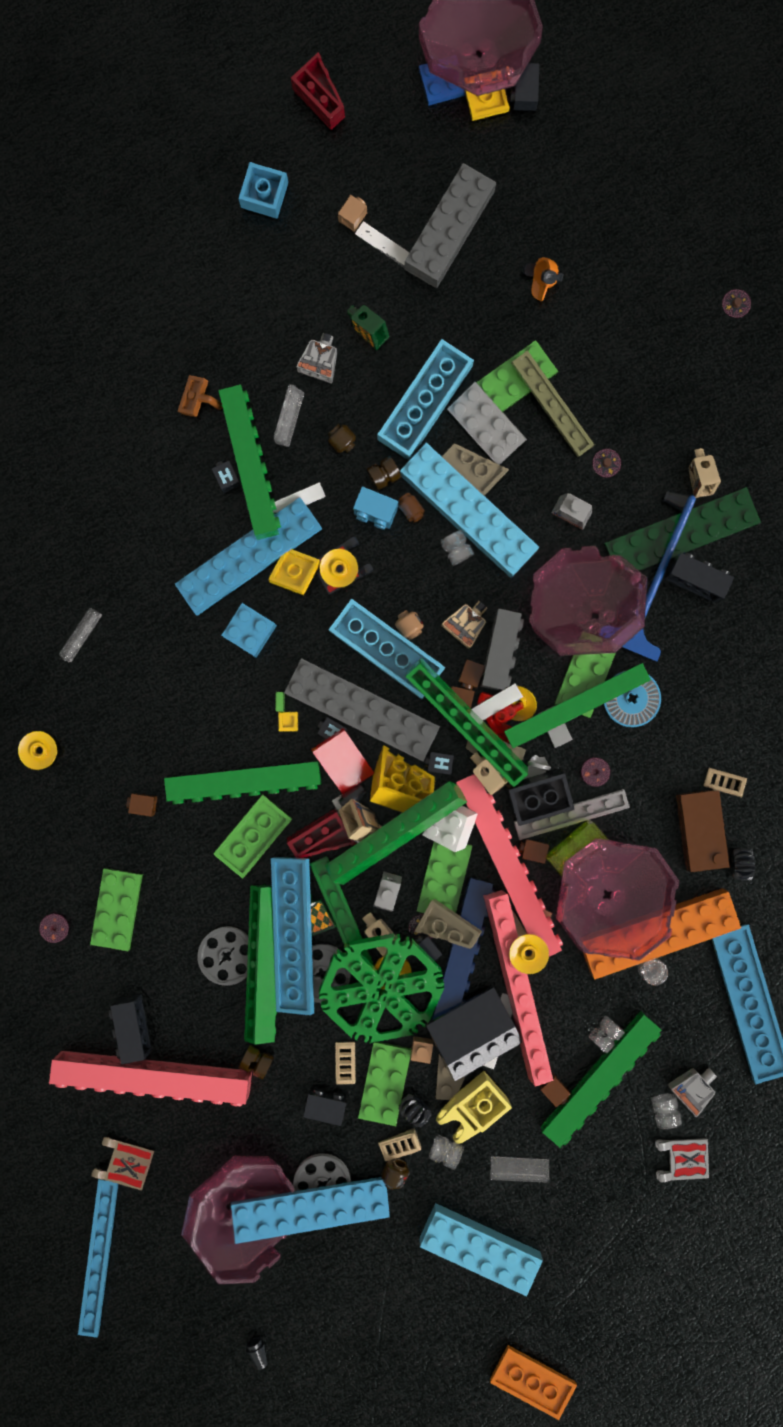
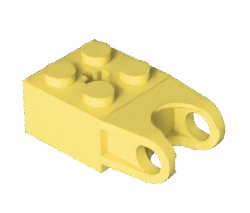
M483 1071L451 1098L438 1113L436 1121L440 1125L452 1120L461 1122L453 1136L456 1144H460L480 1131H485L512 1107L507 1096Z

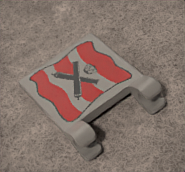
M707 1138L684 1140L658 1139L655 1141V1147L659 1151L669 1150L670 1171H656V1178L660 1182L709 1178Z

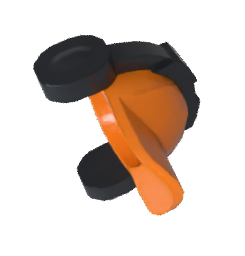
M544 257L540 258L536 264L532 262L525 263L522 269L524 275L533 277L531 292L534 298L539 301L544 300L547 289L553 287L557 281H562L564 275L559 272L558 266L553 260Z

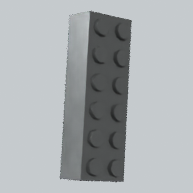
M463 163L407 256L404 270L438 288L494 194L496 182Z

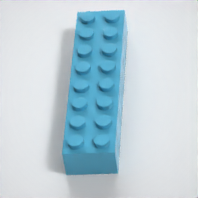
M427 443L400 470V474L405 481L510 578L539 549L537 544Z

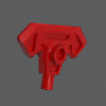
M482 692L477 704L480 705L495 695ZM522 702L514 705L510 704L486 718L491 730L502 741L509 742L504 731L512 727L506 724V722L512 719L517 714V711L524 709V705Z

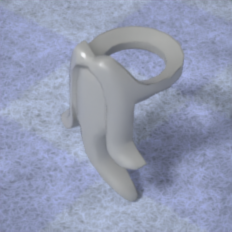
M535 755L528 761V775L524 779L546 773V770L551 769L545 757L539 758Z

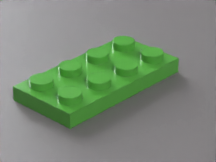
M536 340L477 382L502 412L531 392L511 364L527 350L548 379L558 372Z
M581 633L554 704L558 705L605 682L617 651L614 648H618V646ZM594 709L582 715L591 718Z
M262 795L215 851L214 855L243 879L290 823L292 818L266 796Z
M435 841L433 842L417 912L425 913L431 900L436 899L456 913L472 845L467 844L466 848L454 852Z
M108 868L103 869L90 945L124 951L130 950L143 874Z
M382 1042L373 1043L358 1116L359 1119L396 1126L399 1114L398 1108L403 1095L412 1051L411 1048Z

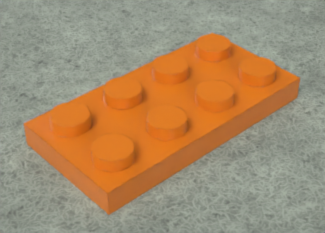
M509 1345L506 1347L490 1378L491 1384L558 1420L577 1387L576 1381Z

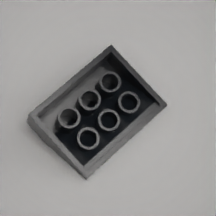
M493 986L425 1024L448 1073L454 1081L522 1043L514 1023Z

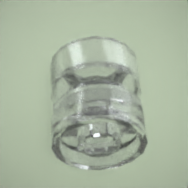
M462 530L440 541L444 551L449 552L448 558L452 566L474 555L470 545L465 543L467 539Z
M658 958L638 964V972L647 983L660 985L666 981L668 969Z
M605 1016L599 1023L600 1028H595L589 1035V1038L602 1050L609 1053L615 1046L614 1041H619L625 1032L609 1017Z
M661 1094L651 1099L653 1110L657 1112L655 1120L658 1128L670 1129L682 1124L680 1112L676 1110L678 1102L675 1094Z
M438 1134L431 1147L429 1159L438 1163L443 1161L444 1166L455 1170L461 1159L464 1146L456 1144L454 1141L449 1143V1139Z

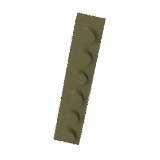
M528 350L515 359L511 364L576 456H581L594 446V443Z

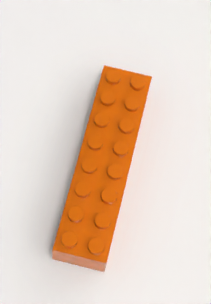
M721 888L578 939L581 942L580 945L590 974L594 979H598L741 929L729 892Z

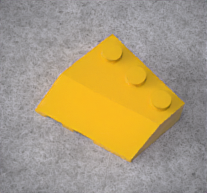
M383 745L373 774L370 802L405 812L434 792L435 777L416 765L411 766L403 761L404 757L399 754L395 756L388 751V747Z

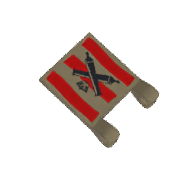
M104 1137L102 1145L115 1149L108 1170L104 1171L94 1168L92 1177L142 1190L154 1151Z

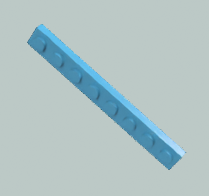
M102 1179L98 1180L78 1330V1335L98 1337L118 1192L117 1183Z

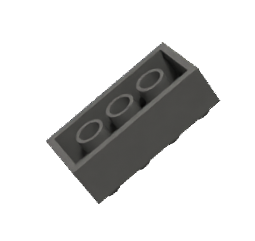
M503 609L496 611L480 687L503 691L510 686L512 676L509 675V670L514 668L516 657L513 656V652L518 649L520 638H517V633L522 630L524 619H521L522 613Z

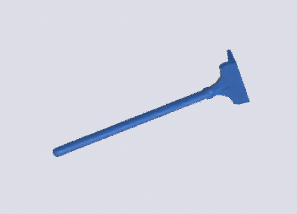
M690 495L687 499L646 595L644 604L641 607V616L639 612L638 619H635L634 624L623 629H617L618 633L612 634L615 631L614 628L603 627L599 638L638 653L643 657L658 661L661 651L658 647L647 641L643 630L644 619L695 503V496Z

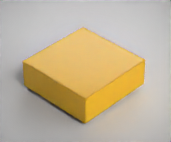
M278 712L279 731H298V712Z

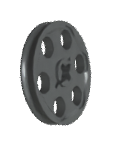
M230 926L220 927L211 931L202 940L198 950V964L202 973L210 981L219 985H233L244 980L247 977V970L245 973L240 974L236 971V966L243 963L247 968L248 955H243L240 952V946L243 944L248 945V935L241 929ZM227 932H234L236 934L234 942L226 940ZM209 938H215L218 941L216 948L208 946L207 941ZM234 947L235 949L231 952L230 955L232 959H226L221 964H219L224 957L223 952H230V950ZM205 957L213 958L214 965L212 967L204 965ZM219 970H226L228 978L221 980L218 977Z
M330 944L312 945V952L315 949H319L323 953V957L319 960L314 959L312 956L313 975H315L313 976L314 1002L318 1003L327 999H319V988L323 978L321 975H316V973L319 972L320 968L323 971H327L330 958L333 954H336L338 949ZM339 968L336 971L331 987L349 984L351 973L345 968ZM339 973L346 976V981L342 984L337 983L335 980V976Z
M325 1153L315 1154L306 1158L298 1166L294 1175L293 1190L300 1191L298 1183L302 1181L307 1182L308 1189L318 1188L319 1180L322 1182L327 1181L326 1186L336 1185L338 1177L346 1178L348 1183L351 1182L350 1172L344 1162L336 1156ZM328 1161L335 1163V1168L331 1171L327 1170L324 1166ZM307 1164H314L316 1171L313 1173L307 1172L305 1169Z

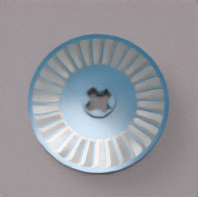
M649 676L651 681L604 703L605 710L613 721L626 727H638L647 724L656 716L661 704V693L657 683L651 676ZM629 694L636 695L635 703L628 702Z

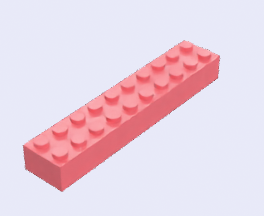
M61 1051L52 1059L49 1084H55L59 1088L75 1086V1089L78 1090L94 1088V1091L97 1092L114 1090V1093L117 1094L133 1092V1095L136 1096L152 1094L155 1098L171 1096L174 1100L190 1098L194 1102L209 1100L213 1104L228 1102L232 1106H242V1104H246L250 1094L252 1071L246 1072L240 1069L155 1060H142L121 1064L117 1056Z

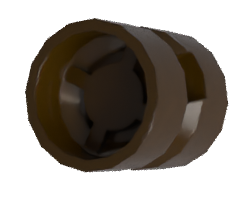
M391 456L381 460L380 465L374 464L366 469L378 491L386 487L389 481L393 483L402 478Z
M249 1045L238 1068L246 1072L253 1071L254 1076L263 1080L274 1056L266 1052L261 1054L260 1049Z

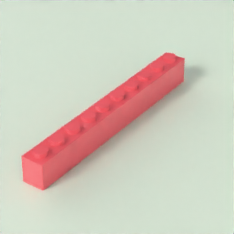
M475 774L456 782L468 801L466 803L467 808L478 813L475 820L476 827L527 934H533L543 939L548 947L549 956L562 951L560 946L563 943L559 935H554L551 929L554 927L550 916L546 917L543 912L546 909L542 899H537L534 893L537 891L533 881L529 882L526 874H529L526 865L520 863L518 857L521 855L516 845L512 846L509 840L512 836L508 828L504 829L501 824L504 819L500 811H495L492 805L495 803L493 796L490 793L487 794L483 784Z
M501 890L483 895L515 1026L522 1040L520 1046L528 1078L534 1086L551 1082L553 1077L528 975L519 972L512 965L509 957L510 947L515 939L518 938L508 894Z

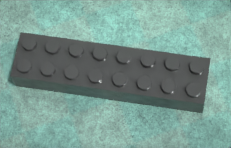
M303 659L300 660L284 692L421 761H424L440 726Z

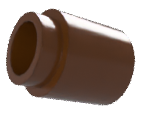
M407 493L398 500L399 508L409 522H417L424 516L423 512L425 510L414 495Z

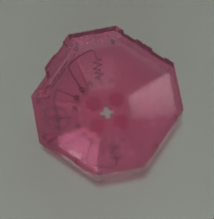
M433 0L426 17H423L419 23V40L430 73L476 96L516 85L541 42L543 26L534 0ZM477 50H479L480 53L484 52L481 58H479L477 55L474 56Z
M596 546L582 547L581 550L571 551V548H562L534 573L533 581L535 585L534 591H532V614L530 615L529 622L534 632L560 656L616 653L645 627L647 577L622 556L601 557ZM599 612V619H591L592 613L597 614Z
M595 838L564 862L556 918L577 948L582 952L640 961L671 937L672 928H670L671 918L674 917L676 906L674 898L675 891L679 886V880L656 848ZM605 890L612 892L610 900L607 898L603 899Z
M233 1156L189 1195L181 1235L218 1284L254 1283L260 1278L259 1273L266 1266L270 1268L280 1259L281 1254L273 1246L281 1239H285L287 1235L235 1244L232 1210L230 1208L228 1211L226 1207L230 1201L235 1202L294 1192L295 1188L284 1175L281 1167L269 1156Z

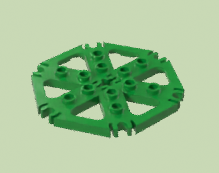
M394 933L349 941V944H344L345 953L340 952L339 949L336 950L337 956L333 954L320 985L319 999H327L321 1001L322 1010L351 1038L353 1034L355 1040L360 1035H364V1042L369 1040V1043L414 1035L413 1032H418L417 1024L426 1027L425 1021L427 1023L430 1021L444 990L443 979H437L438 977H443L441 967L413 939L410 943L409 937H406L404 942H400V934L394 936ZM377 947L387 948L378 970L361 954L363 950ZM409 955L416 956L427 967V970L399 975ZM339 968L347 969L359 981L358 983L331 987L336 971ZM384 985L385 989L379 993L378 988ZM425 991L432 994L427 1008L423 1012L418 1011L403 996ZM364 1003L354 1025L348 1024L337 1013V1009L340 1007ZM385 1008L402 1023L400 1029L382 1033L376 1030Z

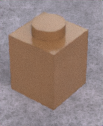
M350 195L338 213L339 222L355 232L367 214L366 203L361 198H355Z
M414 1036L411 1061L430 1064L433 1040Z

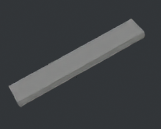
M618 790L574 803L575 810L522 826H518L517 822L513 821L518 839L522 840L630 808L625 790Z

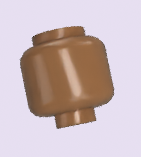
M406 610L397 616L399 619L396 621L395 626L403 637L411 640L422 633L421 629L424 625L416 612L408 613Z

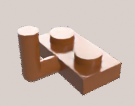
M189 375L178 412L197 417L202 402L209 403L218 410H221L223 406L214 397L204 394L208 380Z

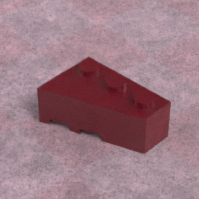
M318 52L291 77L292 90L332 130L345 118L344 105Z
M336 808L287 838V844L296 858H304L357 844L356 840L348 837L341 816Z

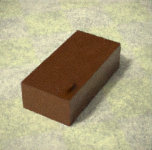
M713 789L676 794L686 870L697 872L729 868L719 790Z

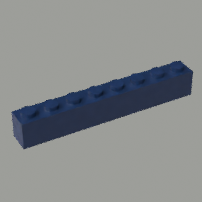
M469 877L459 916L482 931L480 936H483L485 930L483 920L484 917L488 918L483 895L494 893L495 888H493L492 882ZM478 940L471 949L451 944L442 977L444 990L433 1012L431 1021L465 1002L463 995L464 992H468L470 986L468 976L469 973L473 974L475 962H473L474 954L478 955L480 949Z

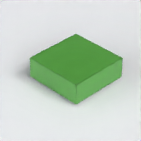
M284 692L276 693L275 710L277 712H285Z

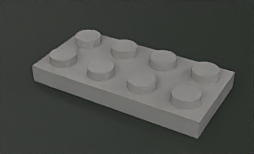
M476 382L448 408L449 412L498 465L527 440Z

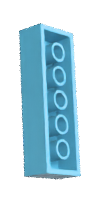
M441 339L378 433V441L410 461L471 370L474 360Z
M353 599L349 601L329 629L333 635L421 699H423L424 695L406 678L407 671L421 658L438 675L445 669L443 665Z
M436 1203L419 1238L421 1248L527 1296L543 1261L540 1251Z

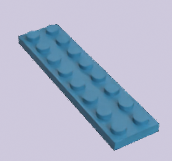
M300 497L275 514V517H279L281 528H278L279 535L257 540L254 530H252L175 583L195 615L198 616L276 562L283 554L291 549L293 550L322 530V527Z
M273 857L271 858L276 1012L312 1015L314 1014L309 858Z
M748 924L740 925L741 929L712 938V943L752 1079L755 1084L783 1077V1039Z
M381 1177L231 1202L235 1244L390 1217L387 1187Z

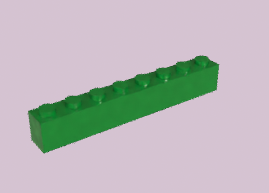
M241 385L221 389L219 394L255 537L257 540L279 535L278 528H281L279 517L274 515L273 510H277L274 498L270 499L269 492H272L270 481L265 479L264 474L268 472L265 462L261 463L260 456L263 455L261 445L256 443L255 438L259 436L256 426L252 427L251 420H254L252 409L247 407L246 402H250L247 390L243 391Z
M422 658L407 671L406 678L513 787L528 775V766Z
M319 761L169 777L164 778L167 801H172V804L184 803V799L200 802L203 801V797L218 800L222 799V795H230V798L241 797V793L248 792L249 796L260 795V791L267 790L268 794L279 793V789L287 788V792L299 791L298 787L306 786V790L318 789L317 785H321Z
M449 781L326 864L325 867L332 882L344 885L467 803L468 801L459 785Z
M272 885L250 886L244 1041L255 1045L274 1042L276 1034L275 1016L277 1012Z
M640 1011L573 1088L568 1101L563 1105H559L541 1125L542 1133L559 1148L563 1144L566 1145L571 1140V1135L574 1131L579 1130L584 1125L586 1117L588 1115L591 1116L596 1111L601 1100L604 1101L609 1096L611 1088L617 1086L622 1081L624 1073L626 1071L629 1072L634 1067L639 1056L642 1057L647 1052L649 1044L655 1042L660 1037L662 1030Z

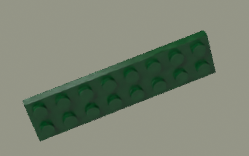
M747 487L693 508L671 558L761 523ZM681 513L606 542L604 546L613 568L615 567L616 576L623 578L628 576L627 574H633L661 563Z

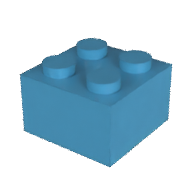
M250 162L239 195L241 208L277 219L288 186L287 173Z
M362 487L353 508L354 515L357 516L356 519L367 523V521L375 523L374 526L385 530V527L390 529L398 510V501Z
M242 603L221 636L257 658L277 625Z

